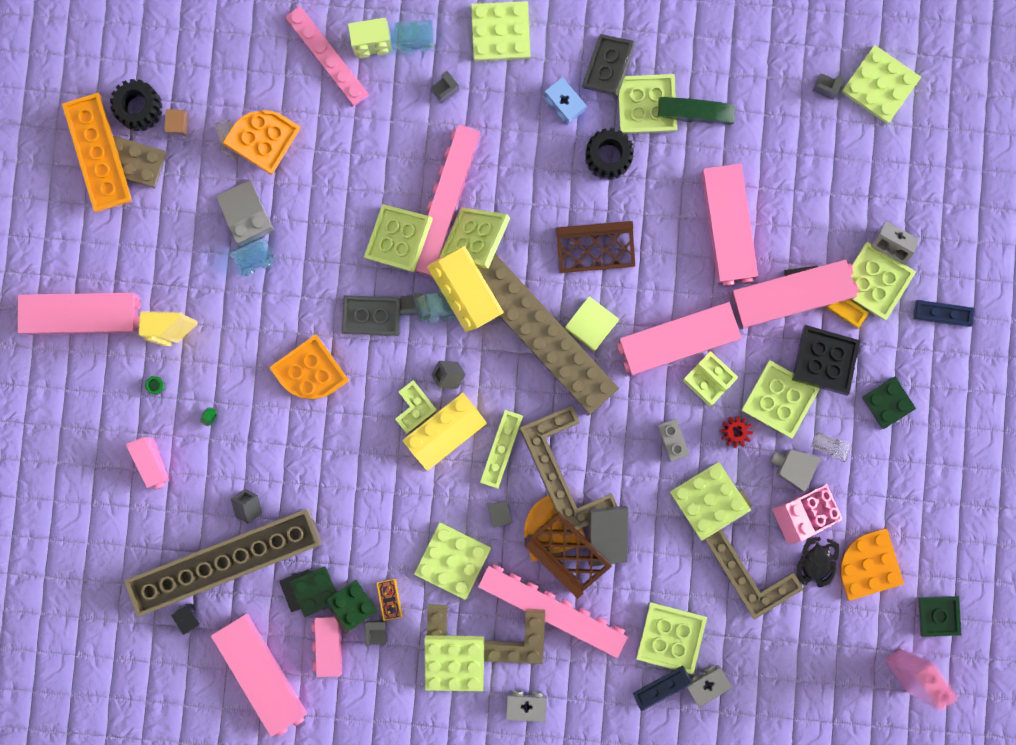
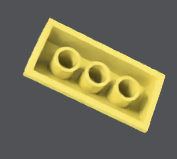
M465 246L439 257L427 266L465 332L479 328L504 313Z
M140 312L139 336L144 337L145 341H150L159 346H171V343H178L197 325V321L181 313Z
M461 393L402 441L428 471L484 427L487 422L466 395Z

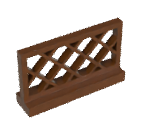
M633 221L556 227L560 273L636 267ZM621 233H629V242L625 246L616 240ZM602 235H608L612 239L606 248L597 242ZM585 236L594 241L587 250L578 243ZM573 237H579V239L575 241ZM561 238H569L574 242V245L568 252L561 246ZM614 241L623 248L616 257L608 251V248ZM595 243L604 250L597 259L588 252ZM576 245L585 251L578 260L570 254ZM562 250L566 253V254L563 256V258H562ZM624 250L630 254L631 263L623 264L618 260V257ZM605 252L614 258L609 265H603L599 261ZM586 254L595 260L590 267H585L580 263ZM567 255L576 261L572 268L563 269V260Z
M559 511L532 535L529 534L524 538V546L577 599L583 595V591L612 567V564ZM559 519L564 524V530H552V524ZM542 533L550 534V542H541L537 537ZM552 534H564L563 543L552 542ZM566 534H574L577 537V543H566ZM552 547H563V556L554 555L551 552ZM565 547H577V556H565ZM579 547L588 548L591 551L590 556H579ZM565 560H576V569L567 568ZM579 560L590 561V569H578ZM601 561L605 566L601 569H592V562ZM578 573H589V579L583 584L578 579Z

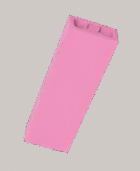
M742 164L705 168L702 170L701 175L717 283H723V286L735 285L734 282L742 281V284L754 282L753 279L758 277Z
M845 259L733 290L732 293L742 329L856 298V293H859L856 281H852L853 268L851 263H847Z
M134 293L18 295V333L23 335L138 333L140 323L138 309L141 307V301L138 295Z
M727 302L620 338L617 348L620 355L623 354L626 360L623 362L626 373L630 372V375L633 376L740 340L742 337L731 305Z
M248 613L211 635L271 737L275 734L280 736L288 731L286 727L294 724L296 726L305 720L303 717L307 714V711Z
M902 649L885 659L907 693L940 711L957 700V697L933 663Z

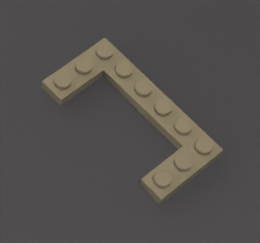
M571 405L524 425L519 430L556 513L559 511L578 530L589 525V510L618 506L611 493L580 508L576 507L546 440L547 437L580 423Z
M742 489L739 490L740 494L742 495L748 506L752 507V504L745 495L744 491ZM722 529L704 539L754 620L803 590L797 577L791 572L764 590L759 591Z
M428 604L427 635L447 636L448 605ZM526 609L524 642L484 641V661L543 664L545 610Z

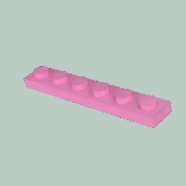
M301 6L285 17L353 106H356L369 96L368 92Z

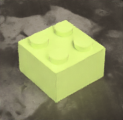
M386 18L348 23L351 46L356 57L367 58L370 54L376 53L378 55H386L389 51H393Z

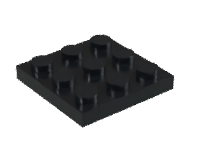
M805 325L802 329L792 381L846 396L849 395L860 340Z

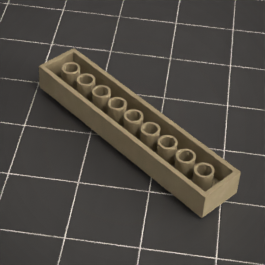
M494 254L488 269L477 267L504 312L499 317L589 415L619 389L496 254Z
M310 508L124 580L136 615L140 617L320 546L323 542Z

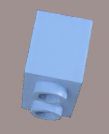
M563 77L545 91L546 98L544 100L551 108L554 107L557 110L556 114L562 122L566 121L568 125L586 111V104ZM561 99L563 101L568 100L567 105L565 103L561 104Z

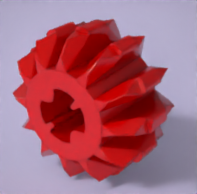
M738 415L735 416L734 420L732 417H728L729 424L722 422L726 429H720L719 431L726 434L721 437V440L728 438L726 445L729 446L733 442V448L738 447V442L741 447H744L745 443L743 440L746 442L751 441L747 435H752L753 431H747V428H750L752 425H744L747 419L743 418L740 421ZM738 427V432L740 433V435L734 436V431L732 429H736Z

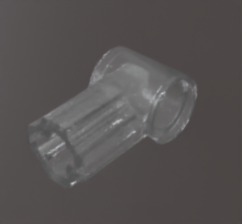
M221 120L215 123L220 151L227 159L234 160L239 155L234 151L226 153L227 147L222 144L233 127L231 120Z
M816 432L811 448L827 453L834 459L846 462L853 444Z

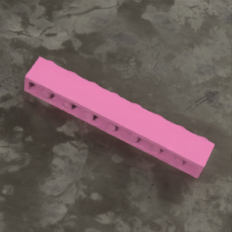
M458 124L457 130L453 129L450 140H453L451 147L446 149L444 158H447L445 165L440 167L439 176L441 178L439 183L436 182L434 185L433 193L435 196L433 201H429L427 207L428 216L433 218L415 269L417 273L432 277L427 266L439 258L444 247L481 136L478 130Z
M496 564L493 567L488 566L478 586L479 588L524 611L526 609L545 610V621L618 658L628 638L624 634V629L616 625L612 628L607 625L608 621L597 617V619L590 617L591 613L583 608L577 610L572 607L573 604L565 599L561 602L555 599V594L547 590L545 593L537 590L539 586L529 581L527 584L520 581L521 577L514 573L510 575L504 573V568Z

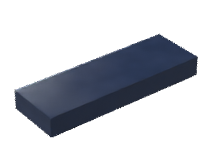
M916 300L913 319L972 327L974 308Z
M681 666L632 694L640 711H644L693 683L685 667Z

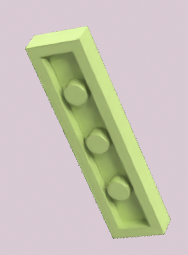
M508 410L504 411L480 483L499 488L523 418L522 415Z

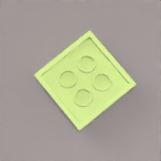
M528 1L471 4L474 61L530 59Z
M874 45L841 93L888 124L921 77Z
M675 74L624 77L618 94L619 123L622 134L677 132V120L658 117L659 97L676 98Z
M382 204L364 258L414 273L433 218Z
M461 207L439 257L465 246L476 266L488 269L510 217L503 213Z
M866 242L852 264L853 274L851 277L853 282L856 281L859 293H856V298L850 300L886 321L916 271L871 247L872 244Z
M769 360L741 411L793 439L820 388L792 381V372Z
M719 462L670 491L671 496L701 541L751 511Z
M439 522L414 575L466 600L492 547Z
M650 602L636 659L674 670L684 666L687 673L694 674L707 617Z
M425 635V691H484V636Z

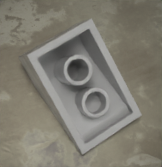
M251 180L216 196L233 237L240 247L275 231Z

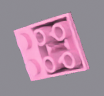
M827 484L772 509L787 544L803 541L843 520Z

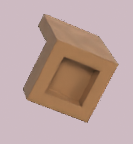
M166 109L165 132L181 133L183 136H188L189 114L185 110Z

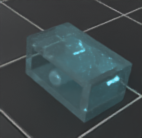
M433 20L395 22L397 50L410 52L412 49L428 51L431 48H435Z
M442 292L425 294L414 299L419 321L434 323L438 322L439 319H442V321L454 319L453 316L455 314Z

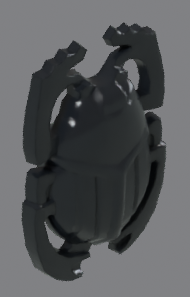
M820 537L807 539L802 549V554L806 555V557L801 556L797 564V577L801 583L807 585L812 580L817 583L818 587H824L832 581L836 572V561L839 557V543L827 539V542L831 544L821 546L817 542L821 540ZM815 544V546L809 551V546ZM829 547L834 548L833 555L831 554ZM801 566L803 568L804 574L806 575L805 577L802 575Z

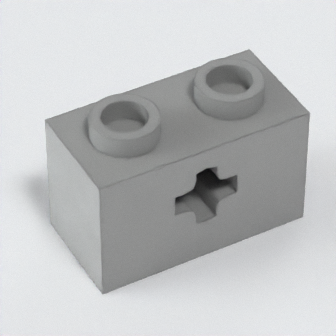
M885 221L877 231L871 247L905 265L914 254L919 239Z
M677 419L656 426L669 462L689 456Z
M711 665L704 669L705 673L700 676L696 674L690 677L693 684L688 686L687 689L698 707L732 689L731 684L719 665ZM706 680H708L709 682H711V683H710V688H707V687L705 686V681H706Z
M512 690V693H508L506 720L546 722L547 696L543 695V692L532 691L531 694H523V691ZM525 701H529V705H532L528 707V710L521 706L525 704Z

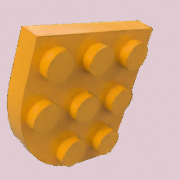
M273 111L250 112L242 116L234 124L222 144L269 175H272L301 127Z
M317 334L269 367L287 391L305 399L326 397L350 381Z
M549 495L540 499L529 511L524 527L525 538L529 534L532 535L556 514ZM559 519L552 524V530H564ZM578 529V531L585 537L583 529ZM542 533L537 537L541 542H550V534ZM552 534V542L563 543L564 534ZM567 534L566 543H577V537L574 534ZM552 547L551 552L554 555L563 552V547ZM565 547V551L576 547ZM529 551L532 562L537 561L538 559Z
M887 528L856 538L849 544L843 558H841L840 578L848 601L904 585Z

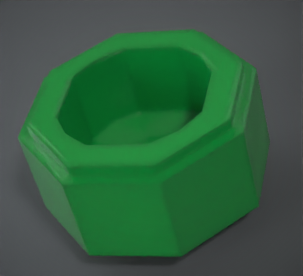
M151 376L146 380L145 389L149 394L159 395L164 391L165 382L161 377Z
M208 407L202 413L200 422L210 426L218 412Z

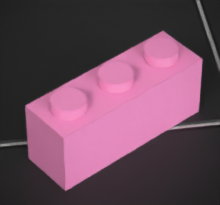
M317 616L315 621H312V633H315L312 650L313 653L316 652V660H313V672H316L317 677L341 676V626L334 616Z

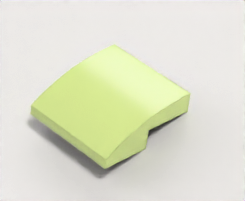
M589 296L564 329L595 352L619 319Z
M710 351L682 381L711 407L736 381L738 376Z

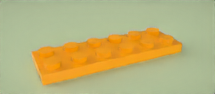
M95 93L62 103L94 212L98 213L133 202L101 95Z

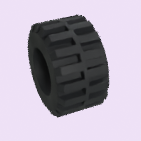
M130 79L129 83L125 80L122 82V86L118 84L116 86L118 90L116 92L113 91L111 94L114 98H110V103L113 105L110 106L114 117L130 130L139 131V129H142L144 131L147 130V126L152 128L154 126L152 123L159 121L157 116L162 115L160 108H163V104L160 102L161 98L148 83H144L139 79L137 82L134 79ZM135 97H145V106L142 111L137 114H129V102Z
M605 128L602 129V132L597 131L589 139L585 152V161L588 164V169L592 170L595 176H601V179L605 177L608 180H612L613 177L619 178L621 174L624 175L632 163L634 154L632 141L628 140L629 137L626 134H622L621 130L616 132L614 131L615 128H610L607 131ZM605 145L615 146L620 152V159L615 163H605L599 158V149Z

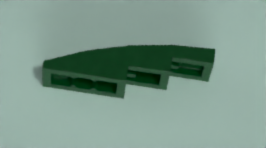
M659 97L658 117L685 122L698 121L709 124L717 122L731 125L735 122V105L699 99Z

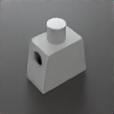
M789 449L785 455L774 452L770 462L779 466L776 473L778 476L798 490L806 492L821 458Z

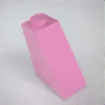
M143 437L126 444L147 488L153 487L154 490L164 487L165 482L170 481L154 438Z

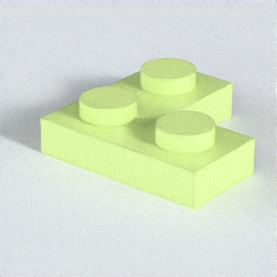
M414 380L399 391L410 407L395 418V420L408 434L437 411Z

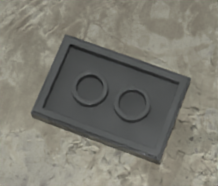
M600 34L582 87L587 90L618 96L636 45L635 41Z
M344 295L342 334L399 336L401 298Z
M627 506L589 510V542L611 564L627 562ZM601 561L592 562V567L604 565Z

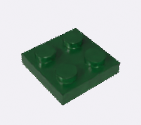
M895 376L862 396L865 404L882 429L887 428L916 409Z
M326 566L289 581L304 617L327 608L328 606L324 601L337 593Z
M354 580L324 601L345 633H348L378 612L357 580Z
M959 596L918 597L921 637L962 635Z

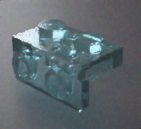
M265 236L230 251L240 276L251 275L255 272V269L269 267L275 261L274 254Z

